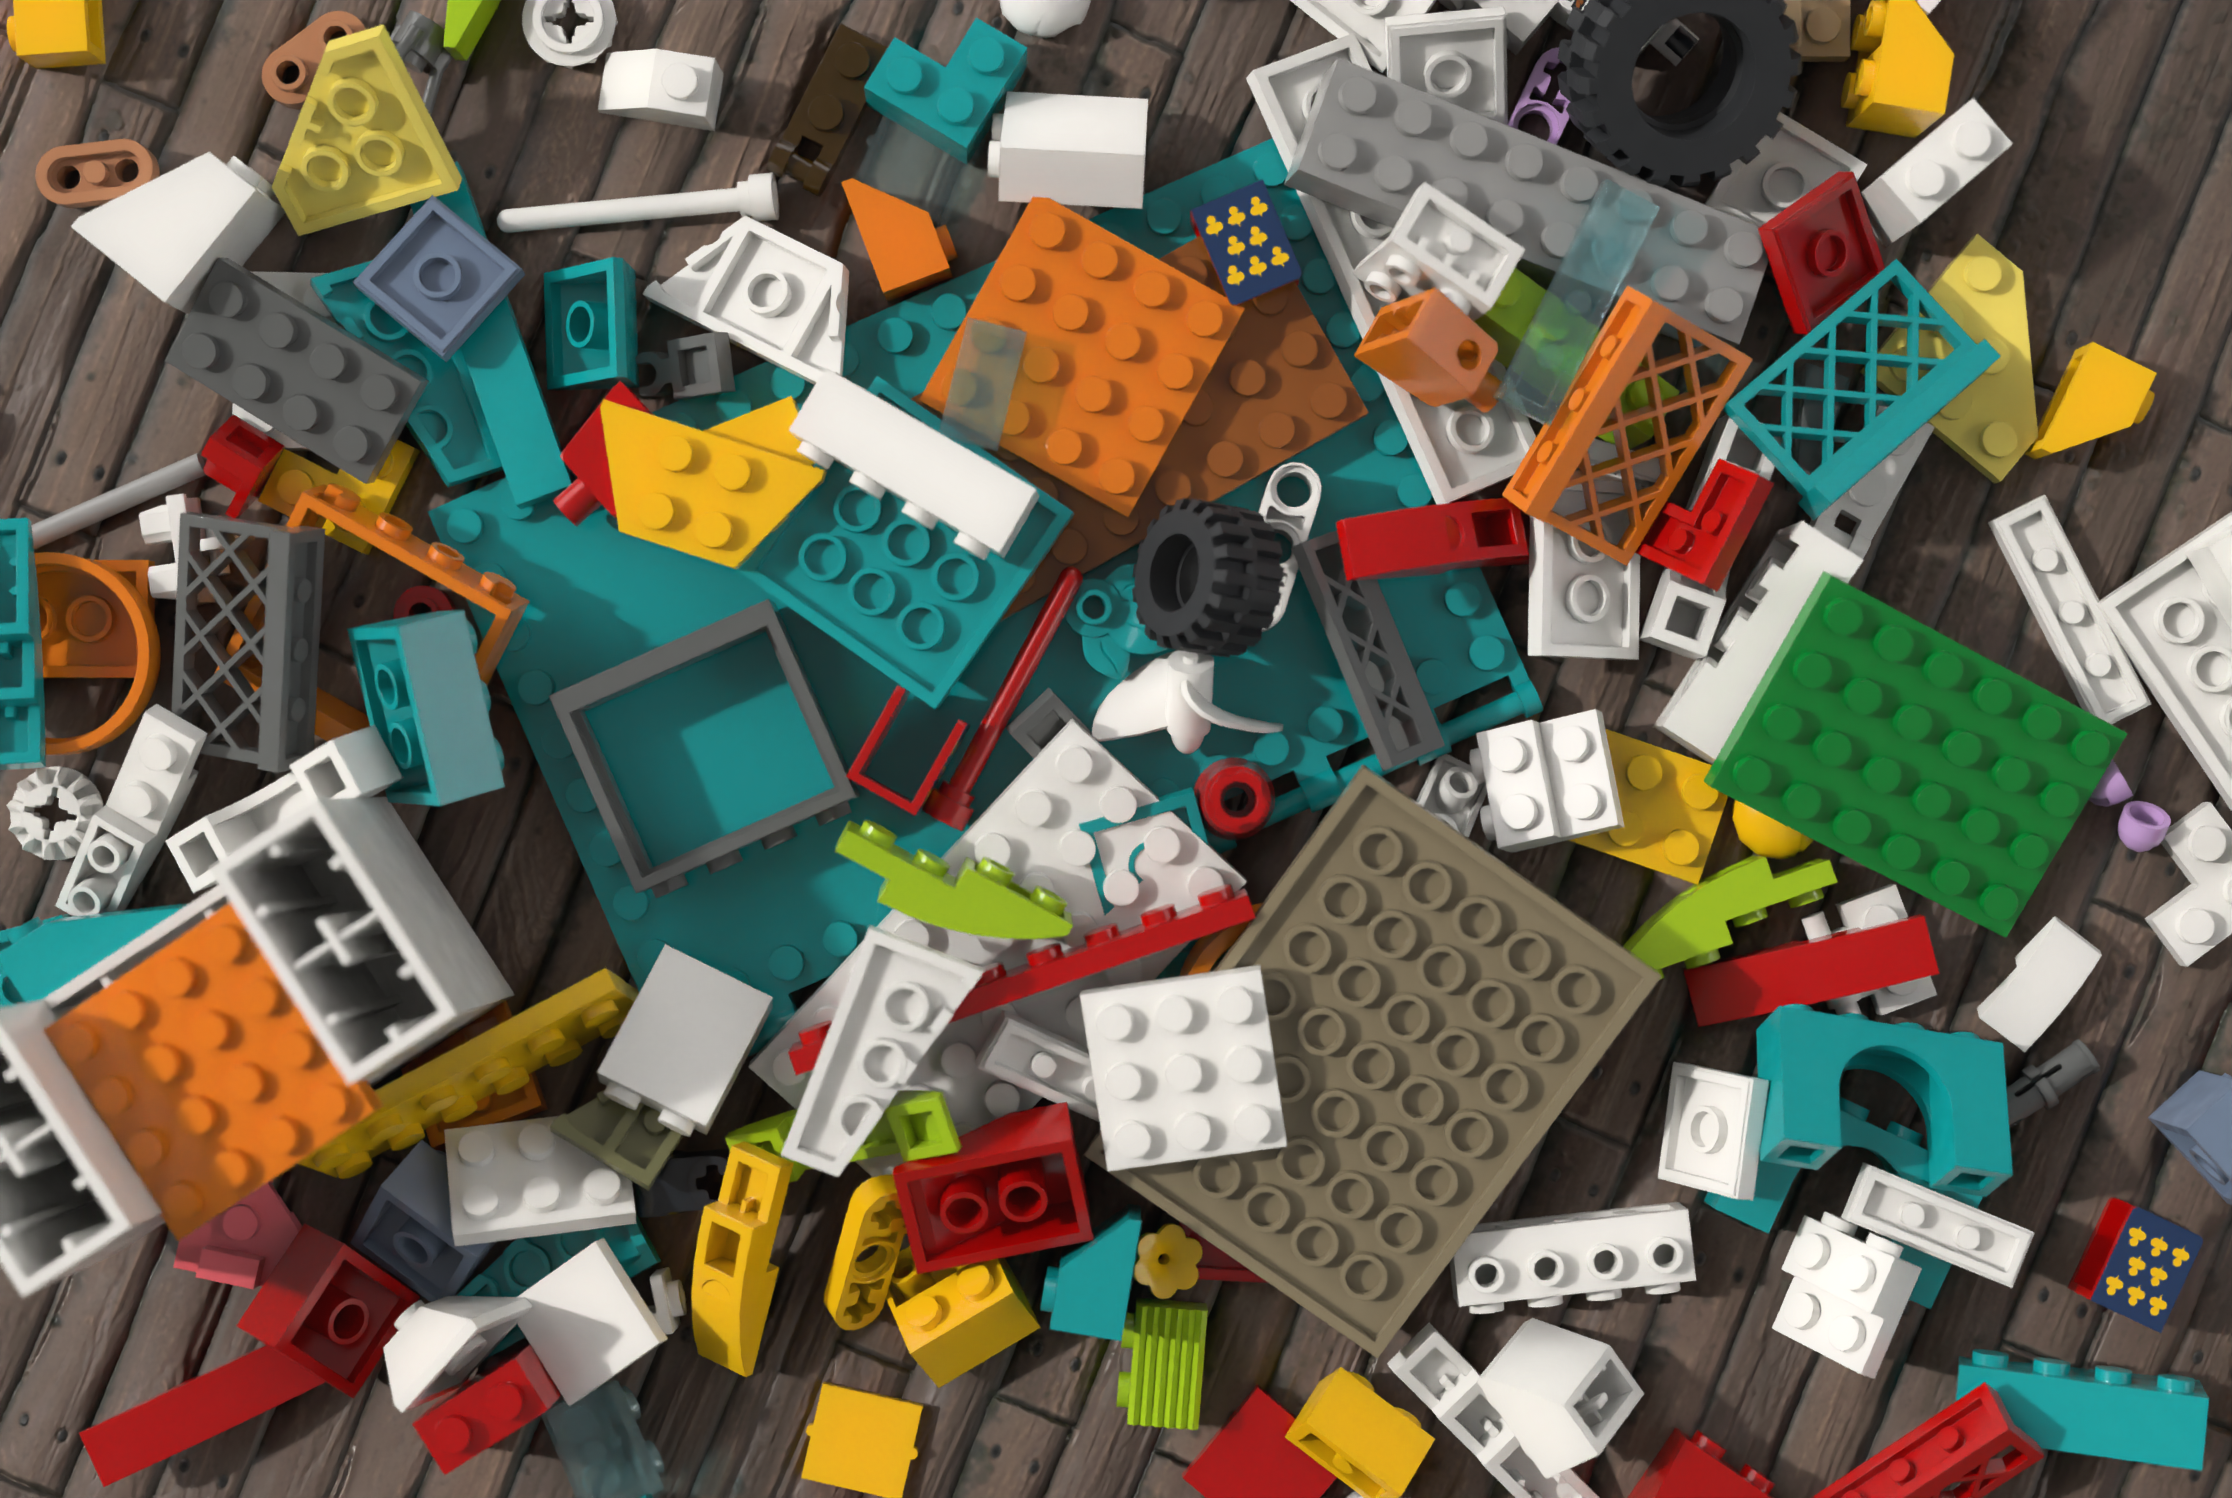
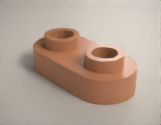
M332 11L322 15L268 56L262 69V81L266 91L281 105L291 109H302L331 36L338 31H344L347 35L367 30V27L356 16L345 11ZM290 66H298L300 75L297 81L292 84H284L282 79L284 71Z
M115 139L55 147L47 151L39 160L35 178L40 192L48 200L64 208L76 209L104 205L158 178L160 170L157 159L150 150L130 139ZM131 163H136L139 169L137 177L133 181L124 182L122 177L124 168ZM73 170H78L80 173L79 184L72 189H67L64 182L66 175Z

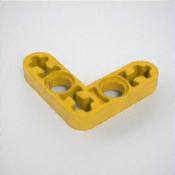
M893 1174L879 1175L868 1179L854 1191L850 1199L823 1299L826 1308L837 1325L844 1330L863 1328L873 1322L880 1314L884 1306L904 1234H907ZM879 1245L877 1251L864 1261L855 1262L857 1256L870 1246Z

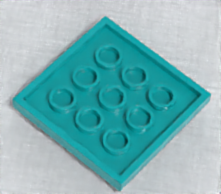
M876 376L866 391L1037 489L1040 497L1004 559L990 551L987 558L982 560L954 543L958 532L939 521L933 530L921 525L901 512L906 502L885 491L880 500L849 482L854 473L853 471L833 461L829 469H825L816 463L813 467L827 472L824 482L817 489L814 488L789 513L790 516L757 546V550L747 559L739 572L933 709L938 710L1074 516V512L882 378Z

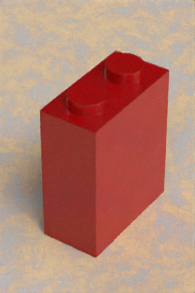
M527 1342L464 1382L459 1388L442 1396L412 1425L445 1476L546 1412L562 1394L530 1343Z

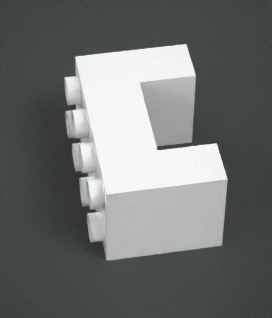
M387 797L316 798L208 868L219 885L44 999L0 1008V1263L22 1297L119 1253L165 1223L160 1215L163 1213L161 1208L44 1032V1029L228 903L232 904L348 1085L366 1079L370 1086L374 1087L515 995L391 803H388Z

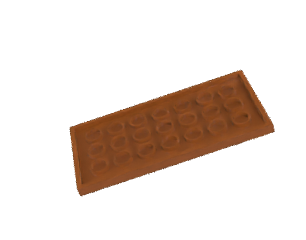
M1201 235L1159 258L1162 262L1227 297ZM1295 281L1240 304L1245 308L1240 320L1129 518L1100 504L920 403L919 399L922 393L911 398L1074 512V516L1000 622L1048 596L1063 569L1075 567L1081 571L1082 575H1085L1140 544L1141 539L1145 540L1147 536V527L1153 519L1159 520L1160 511L1168 504L1175 505L1176 500L1184 498L1215 502L1369 414Z

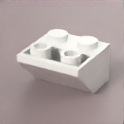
M1535 1318L1522 1324L1476 1380L1486 1394L1489 1403L1499 1412L1520 1442L1525 1454L1533 1460L1545 1479L1598 1456L1644 1395V1392L1610 1345Z

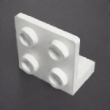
M1424 182L1416 189L1389 237L1358 263L1353 275L1364 282L1366 290L1371 295L1388 303L1397 302L1432 288H1437L1471 320L1475 321L1493 307L1525 249Z

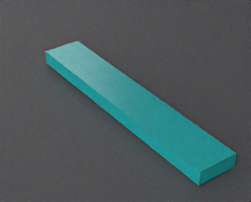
M456 161L454 163L462 177L458 191L440 195L436 198L487 239L463 168ZM428 199L410 204L413 214H415L425 204V202ZM507 295L463 343L461 350L514 501L518 508L524 509L558 496L574 481L569 467L560 457L563 450Z

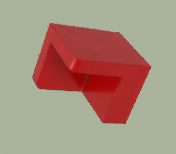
M234 414L209 437L201 456L208 459L203 468L204 473L236 493L225 514L230 518L238 519L258 498L285 446Z

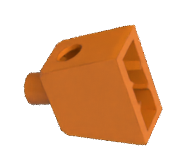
M1432 288L1381 307L1354 354L1357 359L1427 405L1433 407L1465 399L1481 412L1486 413L1499 402L1506 389V385L1488 371L1498 353L1497 342L1437 288Z

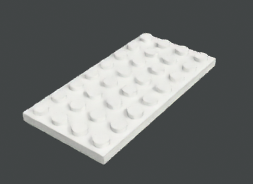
M1072 718L941 857L942 860L950 865L947 873L954 877L966 857L978 863L981 862L983 857H988L1014 872L1015 875L1012 881L1021 887L1033 892L1036 885L1059 895L1068 903L1064 910L1072 915L1073 927L1067 936L1042 939H1002L971 935L932 925L907 916L895 909L877 925V928L981 968L1003 962L1005 970L1028 963L1026 954L1040 947L1060 943L1064 951L1085 944L1083 934L1093 929L1117 923L1119 931L1142 924L1140 915L1151 909L1174 904L1178 912L1198 905L1197 895L1202 892L1227 884H1231L1233 892L1239 891L1247 880L1209 843L1207 845L1193 833L1192 829L1172 811L1094 832L1106 875L1103 883L1104 895L1114 905V908L1104 915L1090 866V861L1093 859L1096 851L1095 842L1090 834L1080 830L1079 823L1104 816L1111 822L1123 823L1133 817L1137 807L1158 802L1159 799ZM1144 842L1145 849L1138 853L1134 862L1137 875L1143 879L1141 883H1138L1136 876L1129 871L1128 861L1132 851ZM864 940L749 1063V1068L795 1109L800 1107L814 1070L796 1075L788 1052L793 1043L800 1041L799 1031L825 1021L833 1022ZM1190 941L948 1023L899 1090H927L943 1093L958 1137L1008 1113L1032 1109L1042 1096L978 1069L975 1063L978 1053L1002 1010L1088 1048L1080 999L1081 990L1154 980ZM900 1153L855 1161L872 1177L893 1174L892 1168L904 1163Z

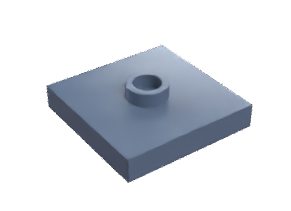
M432 195L353 283L358 290L447 362L525 274L521 267Z

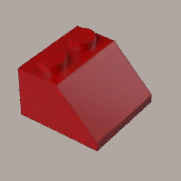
M304 1223L236 1326L354 1399L383 1355L384 1346L398 1332L394 1323L406 1309L419 1300L420 1296L344 1243Z

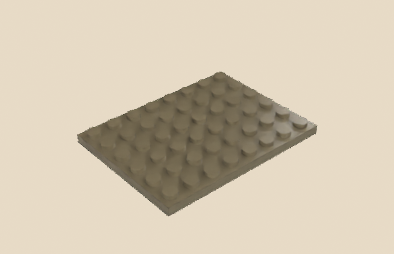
M1363 764L1255 913L1256 918L1250 920L1214 970L1220 971L1261 965L1287 1146L1108 1171L1100 1128L1085 1149L1084 1155L1378 1358L1653 989L1661 975L1646 962Z

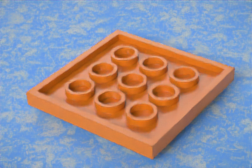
M1032 197L919 401L1082 494L1129 518L1245 308L1241 305H1230L1227 297L1056 201L1045 197Z
M231 903L219 909L44 1029L59 1055L161 1208L163 1213L160 1215L177 1241L188 1236L384 1106L366 1079L348 1085Z

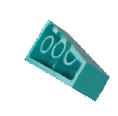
M1974 1349L1972 1357L1959 1356L1955 1402L1986 1382L1998 1392L2013 1423L2034 1439L2042 1449L2199 1471L2203 1470L2209 1397L2200 1380L2173 1374H2158V1376L2134 1374L2131 1370L2113 1366H2095V1370L2070 1367V1362L2044 1357L2034 1358L2033 1363L2009 1361V1354L1984 1349Z

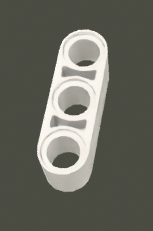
M1291 462L1275 470L1266 486L1258 513L1264 516V522L1271 523L1276 533L1282 534L1289 540L1291 548L1308 539L1321 497L1322 486L1319 476L1311 467L1303 463ZM1289 476L1302 479L1309 489L1308 501L1299 507H1289L1283 504L1277 495L1278 482ZM1291 552L1289 560L1280 564V566L1284 567V580L1280 581L1279 592L1282 593L1279 606L1275 605L1274 619L1269 629L1263 628L1262 632L1268 631L1275 626L1285 612L1299 567L1293 552Z

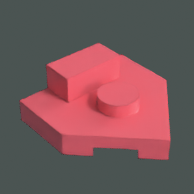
M271 1180L188 1236L179 1240L173 1268L196 1272V1278L255 1289L264 1285L302 1228V1225L294 1212L289 1211L272 1184L274 1181Z

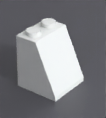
M208 152L78 217L71 227L162 301L189 314L217 259L229 258L243 266L282 218L285 211L283 207L271 199L275 195L272 184L255 170L248 167L234 155L226 164Z

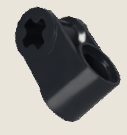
M716 1149L692 1152L674 1150L649 1191L634 1182L637 1216L659 1217L704 1210L705 1205L718 1201L720 1187L716 1182H709L707 1174L715 1170L717 1165L720 1175L725 1174L730 1150Z

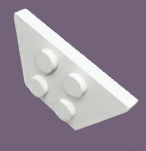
M743 216L725 229L716 242L710 245H703L685 259L688 263L685 268L661 285L655 280L646 287L643 293L650 302L711 333L728 332L729 342L816 385L825 368L843 377L849 270L843 263L747 216Z

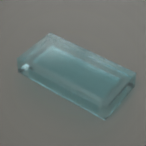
M967 318L939 431L940 434L951 440L998 451L1027 332Z

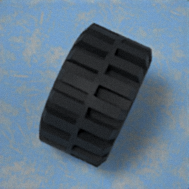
M1198 499L1176 500L1175 505L1168 504L1160 511L1159 520L1153 519L1147 527V536L1145 540L1141 539L1137 551L1139 553L1137 564H1134L1133 577H1135V587L1132 589L1133 602H1136L1138 605L1136 616L1139 624L1145 625L1144 633L1150 640L1157 641V645L1163 648L1220 657L1239 656L1246 653L1248 646H1255L1262 639L1263 628L1269 629L1274 619L1273 610L1275 605L1279 606L1282 594L1279 592L1280 581L1284 580V567L1280 566V558L1282 556L1280 542L1274 541L1276 532L1271 523L1264 522V516L1256 511Z

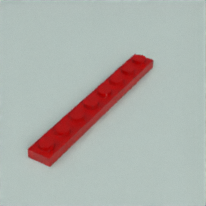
M1231 884L1222 885L1198 894L1199 904L1177 912L1174 904H1167L1144 912L1140 915L1142 921L1140 925L1119 931L1117 923L1093 929L1083 934L1085 944L1064 951L1060 943L1040 947L1026 954L1028 963L1005 970L1003 962L982 967L984 968V973L972 990L970 989L948 1023L1255 919L1249 896L1245 889L1233 892ZM825 1021L798 1032L800 1041L793 1043L788 1052L796 1075L814 1070L832 1021Z

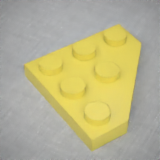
M380 25L329 41L272 184V189L297 235L302 236L429 199L432 195L437 197L458 191L462 177L385 26Z
M1976 234L1967 242L1927 292L1977 345L1985 339L2001 357L1927 423L1935 427L1933 430L1935 435L1995 484L2003 480L2037 439L2038 427L2023 271L1979 234ZM1919 312V317L1925 318V317ZM1896 328L1878 349L1877 353L1907 356V329ZM1919 330V357L1944 359L1955 350L1938 331ZM1864 366L1863 369L1860 371L1864 376H1865V366ZM1877 366L1876 386L1888 395H1903L1906 392L1907 368ZM1918 369V381L1930 370Z

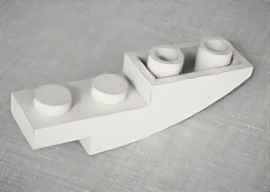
M157 703L145 711L106 805L93 814L56 902V907L72 916L124 911L161 850L198 775V771L193 769L208 733Z

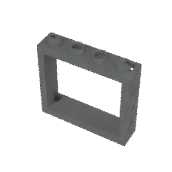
M766 599L549 695L635 893L652 889L656 898L669 894L688 885L684 874L706 865L711 875L743 861L739 850L753 843L761 841L764 850H767L797 837L794 825L815 816L819 826H822L851 813L848 801L860 796L855 782L846 777L849 772L847 764L775 602L770 599ZM766 632L830 775L834 788L653 867L585 711Z

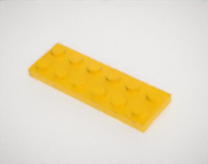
M607 968L598 971L374 1091L384 1105L383 1107L298 1162V1164L335 1178L338 1176L340 1179L350 1178L364 1172L372 1166L371 1158L390 1148L393 1151H398L418 1143L425 1137L424 1130L442 1120L450 1123L463 1119L478 1108L477 1101L495 1092L499 1095L513 1092L529 1082L530 1077L528 1074L547 1064L554 1067L575 1059L583 1051L581 1046L599 1036H602L604 1039L617 1036L639 994L638 990Z

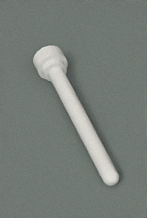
M773 172L750 174L748 181H739L737 183V188L505 209L498 214L497 225L502 231L511 233L740 211L742 217L752 216V219L756 221L778 220V190Z

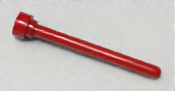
M1067 567L1060 573L949 782L943 780L939 789L934 788L922 810L935 819L957 830L964 831L974 812V809L970 807L975 798L971 791L1083 582V575L1079 569Z

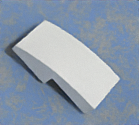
M2054 916L2015 956L2017 967L1977 1007L1979 1018L2022 1051L2026 1052L2080 989L2102 956L2101 951Z

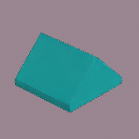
M611 257L544 273L547 390L612 389L619 381L629 388H639V364H636L635 357L638 355L636 271L623 258Z

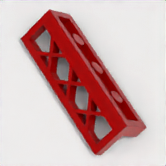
M1984 1382L1811 1498H1982L2045 1456L2039 1444L2013 1423L1998 1392ZM2010 1445L2016 1448L2002 1458L1990 1459ZM1964 1481V1483L1953 1490L1941 1491L1954 1482Z

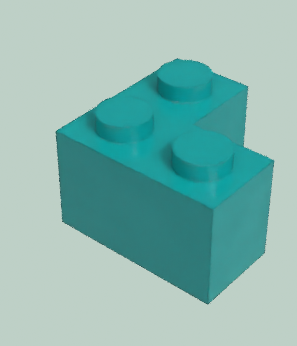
M977 17L946 67L894 37L864 86L867 106L968 165L992 126L993 113L1001 111L1006 102L1007 91H1013L1026 70L1027 47Z

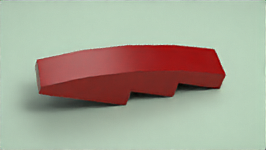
M1921 914L1863 929L1857 927L1802 942L1795 940L1713 961L1699 967L1683 969L1698 1027L1771 1013L1779 1006L1788 1004L1809 1005L1940 974L1925 916Z
M264 1345L79 1432V1435L103 1487L266 1412L325 1383V1381Z

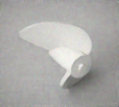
M1175 650L1146 663L1127 676L1107 695L1099 706L1093 720L1092 737L1102 742L1166 729L1171 734L1175 747L1183 754H1191L1200 747L1204 736L1210 732L1211 723L1258 733L1280 732L1283 730V724L1241 717L1213 705V657L1206 654Z

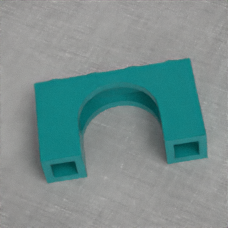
M1803 1004L1779 1006L1757 1028L1758 1078L1769 1080L1760 1145V1161L1818 1170L1842 1148L1839 1084L1842 1072L1851 1069H1868L1882 1073L1897 1081L1911 1094L1918 1104L1926 1125L1930 1188L1986 1197L2013 1175L2003 1043L1980 1039L1977 1034L1971 1032L1947 1034L1929 1031L1917 1023L1906 1022L1893 1025L1869 1021L1867 1016L1857 1013L1833 1015L1815 1012L1810 1006Z
M1840 1097L1842 1146L1850 1145L1866 1148L1880 1160L1887 1172L1978 1208L1983 1196L1930 1188L1928 1150L1919 1147L1924 1135L1894 1121H1890L1886 1131L1866 1122L1870 1110ZM1759 1152L1753 1200L1735 1199L1708 1192L1704 1202L1720 1212L1769 1234L1790 1186L1801 1167L1760 1161ZM1881 1235V1237L1904 1247L1900 1255L1901 1259L1922 1268L1909 1300L1931 1309L1952 1263Z

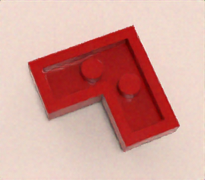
M1719 458L1692 511L1690 512L1666 501L1635 553L1718 592L1774 483L1756 473Z

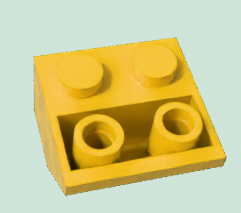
M1872 0L1864 15H1857L1852 29L1850 48L1851 50L1858 51L1855 73L1849 72L1847 74L1841 95V107L1849 109L1846 127L1916 138L1945 114L1954 53L1915 0Z
M909 1246L899 1252L886 1300L910 1355L938 1388L1041 1328L1020 1283L1005 1258L917 1274L911 1247Z

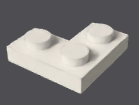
M2202 802L2168 828L2161 844L2191 884L2145 918L2177 963L2185 967L2191 965L2232 934V830L2211 802Z

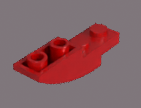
M1507 498L1422 506L1353 517L1336 522L1347 581L1439 575L1453 569L1529 564L1530 515L1522 511Z

